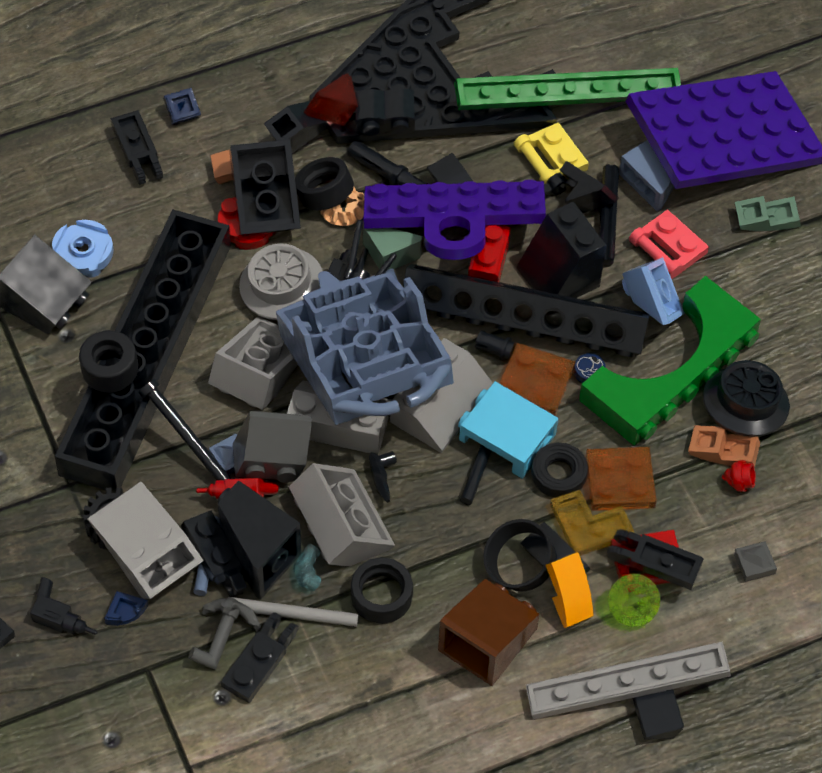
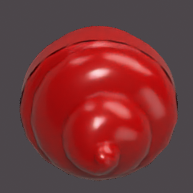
M738 460L731 465V468L726 469L722 479L727 481L729 486L735 488V490L746 492L748 488L755 487L756 473L754 464L746 463L745 460Z

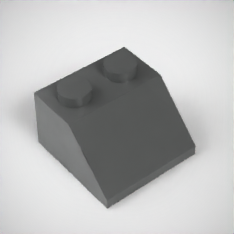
M249 411L233 442L235 477L271 479L283 483L295 481L306 466L312 416Z

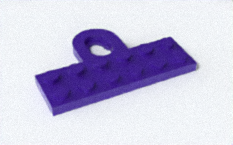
M498 180L492 183L467 181L456 184L436 182L420 185L405 183L403 185L375 184L373 186H365L364 229L424 227L426 250L433 256L447 260L466 259L480 253L486 244L485 225L542 224L546 217L544 181L524 180L522 182H505ZM460 226L469 230V234L463 240L449 241L441 235V231L448 227Z

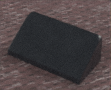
M673 689L632 698L644 740L674 739L683 730L684 724Z

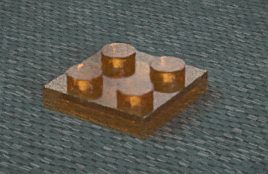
M517 343L500 384L555 416L574 371L575 361Z
M650 447L586 450L592 511L656 507L657 501Z

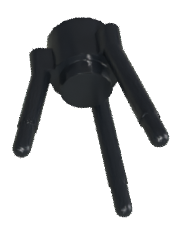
M357 220L348 267L343 277L345 280L359 276L361 279H366L371 276L367 271L363 270L369 252L367 248L363 249L357 267L354 268L361 236L362 220ZM395 253L390 255L375 276L386 273L397 257Z

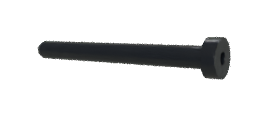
M155 378L146 384L138 392L142 398L149 397L216 480L231 479L159 391L158 387L161 384Z

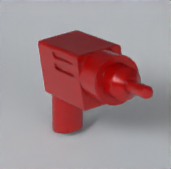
M261 478L216 480L214 484H210L207 488H197L196 492L208 493L210 496H216V499H219L225 489H231L240 481L264 498V495L277 494L279 487L276 483L264 482Z

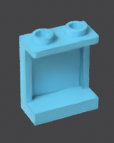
M495 381L488 390L483 389L476 399V406L471 412L466 411L458 423L460 428L459 440L466 443L471 438L512 462V473L523 479L532 467V461L537 452L548 445L556 435L559 418Z

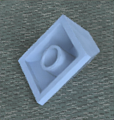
M663 257L622 273L624 278L622 285L625 293L631 296L633 303L662 325L669 324L685 314Z

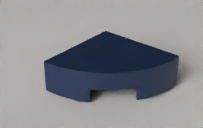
M116 591L105 616V624L118 626L135 621L147 609L148 600Z

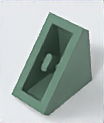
M363 225V245L369 250L370 256L379 269L392 253L397 255L389 269L393 268V270L420 259L423 236L393 228L364 229Z

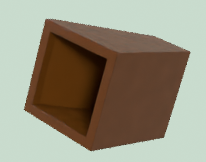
M484 579L440 620L438 651L490 686H493L537 630L539 613L530 603L519 601L511 596L502 585L498 583L493 584Z

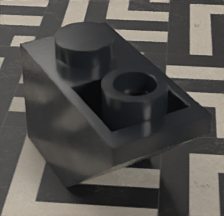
M318 99L285 107L266 121L264 125L275 141L290 139L293 154L335 122Z

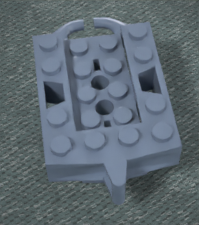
M322 271L318 274L319 289L303 295V300L276 311L280 337L335 425L348 422L363 415L387 416L400 412L397 400L386 403L375 402L390 395L420 386L418 391L406 396L407 403L412 408L425 402L436 390L454 383L451 357L429 325L423 295L410 277L403 279V288L390 272L366 279H361L359 276L339 281L329 272ZM341 370H342V372L344 373V375L346 376V378L348 379V381H349V383L351 384V386L353 387V389H350L349 385L347 384V382H346L345 379L343 378V376H342V374H341Z

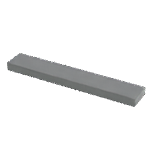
M722 641L526 685V690L534 720L731 676Z

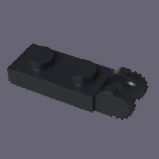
M139 110L110 118L112 128L129 167L133 169L138 184L146 183V176L141 165L150 162L152 173L156 179L163 178L157 151Z
M623 529L616 531L614 539L618 543L631 549L636 548V550L632 552L612 545L606 553L608 558L614 560V562L630 565L632 568L692 590L704 558L644 534L641 536Z
M273 612L264 623L261 632L258 631L222 679L221 687L250 703L286 654L287 647L296 636L299 628L298 625L293 622L290 623L282 632L278 642L270 637L278 628L281 620V615Z

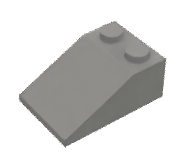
M257 316L216 352L208 384L218 388L223 393L231 394L245 401L252 407L263 410L278 395L298 364L280 337L279 326Z

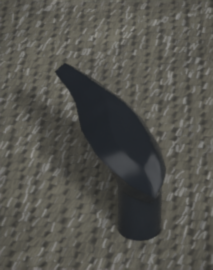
M393 451L379 456L371 452L369 464L375 486L383 499L389 503L390 492L387 483V473L384 467L397 463L396 456Z

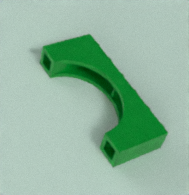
M704 276L685 293L682 308L697 330L699 346L684 365L666 375L648 379L621 376L602 366L581 384L579 401L633 446L642 439L648 440L655 433L657 425L663 420L669 421L684 401L690 402L704 383H707L709 379L717 374L725 364L727 366L732 364L737 359L740 351L745 346L751 347L760 335L758 329L761 319L707 276Z

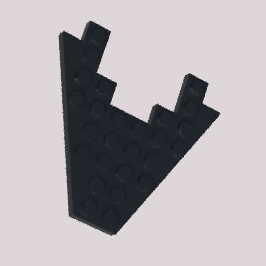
M406 0L309 96V101L318 99L335 123L327 129L337 144L352 143L357 140L365 142L458 134L475 135L484 132L546 128L555 124L557 118L548 106L458 110L454 82L456 78L461 77L439 48L459 40L460 32L450 18L492 0ZM552 69V70H549V71H547V72H545V73H542V74H556V73H555V72L553 71V69ZM487 71L473 78L493 76ZM397 88L414 91V132L401 136L387 132L377 134L376 136L356 133L355 92L366 89L387 91Z

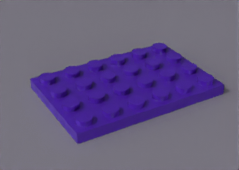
M776 71L629 93L625 101L675 189L822 164V144Z

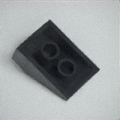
M290 139L230 145L229 154L240 234L249 235L301 229Z

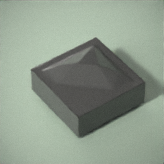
M766 541L735 549L734 556L745 582L776 574L777 567Z

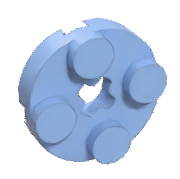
M78 220L76 225H71L68 228L66 224L56 232L52 241V249L84 276L89 278L98 276L113 257V242L108 234V230L102 224L92 220ZM88 244L87 251L81 252L76 249V247Z

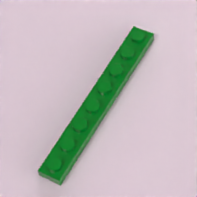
M678 68L456 78L454 82L458 110L625 102L629 93L681 85Z

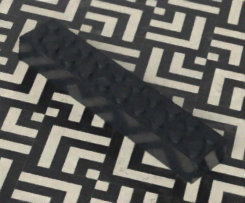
M172 209L115 331L127 335L134 343L138 359L137 376L132 384L125 389L113 393L99 392L88 385L55 455L58 476L103 490L111 487L113 493H116L117 487L121 488L157 410V407L148 396L143 399L138 392L156 378L161 384L158 389L164 394L230 250L229 225ZM106 357L100 360L99 365H115L121 359Z

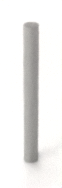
M234 598L248 606L255 614L271 616L274 612L285 618L354 627L358 625L359 614Z

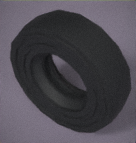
M556 442L544 446L537 452L532 461L531 476L535 486L542 493L555 498L570 497L579 492L587 481L588 464L584 454L578 448L568 443ZM555 461H563L571 467L572 473L566 479L560 480L553 478L548 473L547 468Z

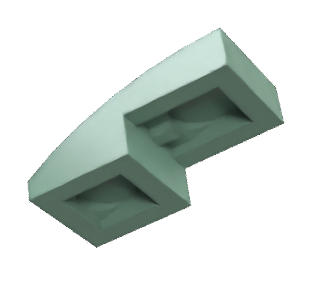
M764 196L735 202L741 230L774 231L801 227L794 196L765 202Z

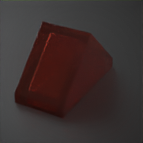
M347 73L319 90L304 113L310 117L344 126L358 107L352 77Z

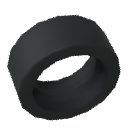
M337 157L317 159L303 167L295 177L298 195L303 206L310 210L321 211L341 204L349 197L354 187L353 179L345 162ZM332 179H334L333 181H331V182H330L329 184H327V185H324V186L319 187V188H315L317 185H319V184L322 183V182H325V181H327V180H332Z
M380 557L369 559L354 572L351 581V600L353 607L361 617L370 622L384 624L401 618L410 608L413 597V582L411 574L403 564L394 559ZM373 577H390L400 584L401 595L398 600L391 604H373L363 596V585Z

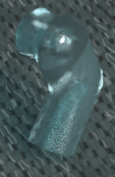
M312 544L306 545L293 567L298 584L301 587L305 586L308 591H314L321 583V578L315 574L316 571L313 567L321 552Z

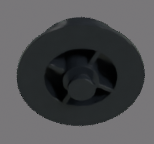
M742 360L730 364L709 379L703 391V403L709 416L722 428L742 436L759 437L777 431L787 420L790 410L789 398L778 374L767 365L756 361Z

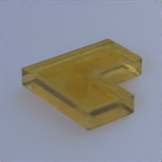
M580 490L550 500V506L569 546L575 552H578L579 556L610 546L611 540L614 539V535L619 529L635 533L622 506L592 515Z

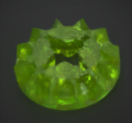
M640 574L622 576L612 584L607 597L609 611L618 622L631 627H638L649 623L656 616L660 607L658 588L653 581ZM627 588L634 595H646L637 602L639 613L633 606H622L629 599Z

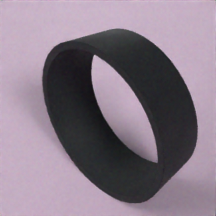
M516 519L502 524L490 535L484 548L483 561L488 575L496 583L514 591H530L542 585L549 578L546 566L544 565L540 573L530 581L516 585L507 584L501 578L497 568L498 555L503 545L510 538L518 534L535 533L542 536L548 543V557L545 565L556 561V554L547 532L539 524L527 519Z

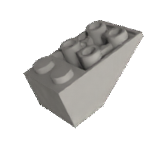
M141 481L87 518L142 599H151L204 561L184 531Z

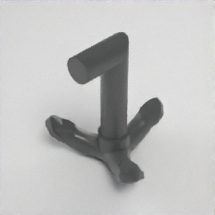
M233 597L220 598L203 605V615L222 610V617L209 652L193 647L190 650L188 659L216 670L234 620L237 619L238 614L247 621V624L253 626L256 632L261 630V625L255 613L248 606L238 602Z

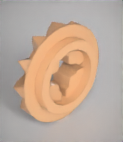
M353 187L352 193L346 199L347 205L344 212H342L339 204L330 209L321 210L320 213L331 224L337 226L353 225L357 223V220H361L364 217L363 192L356 191L355 187Z

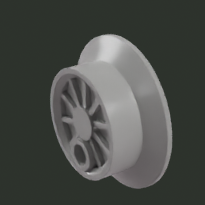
M279 243L266 246L252 257L241 275L239 288L242 300L258 316L277 320V310L303 300V295L320 288L318 274L322 272V268L312 255L293 245Z

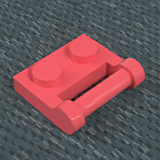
M668 209L644 227L635 229L629 236V241L635 247L640 246L654 260L664 258L671 279L708 254L709 249L705 242ZM649 238L655 240L663 249H665L674 258V260L669 258Z

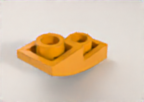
M576 552L546 564L545 566L557 593V596L552 597L563 627L567 628L592 617L593 605L590 588L579 553Z

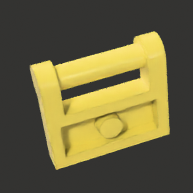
M559 122L533 134H523L513 143L517 151L525 155L539 174V181H544V184L556 173H561L566 180L568 179L560 171L566 161L582 171L588 170L589 162ZM535 147L540 149L554 170L547 167L534 149Z

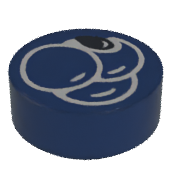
M592 353L579 356L574 366L575 378L580 383H583L600 367L604 366L606 368L605 362L600 356Z

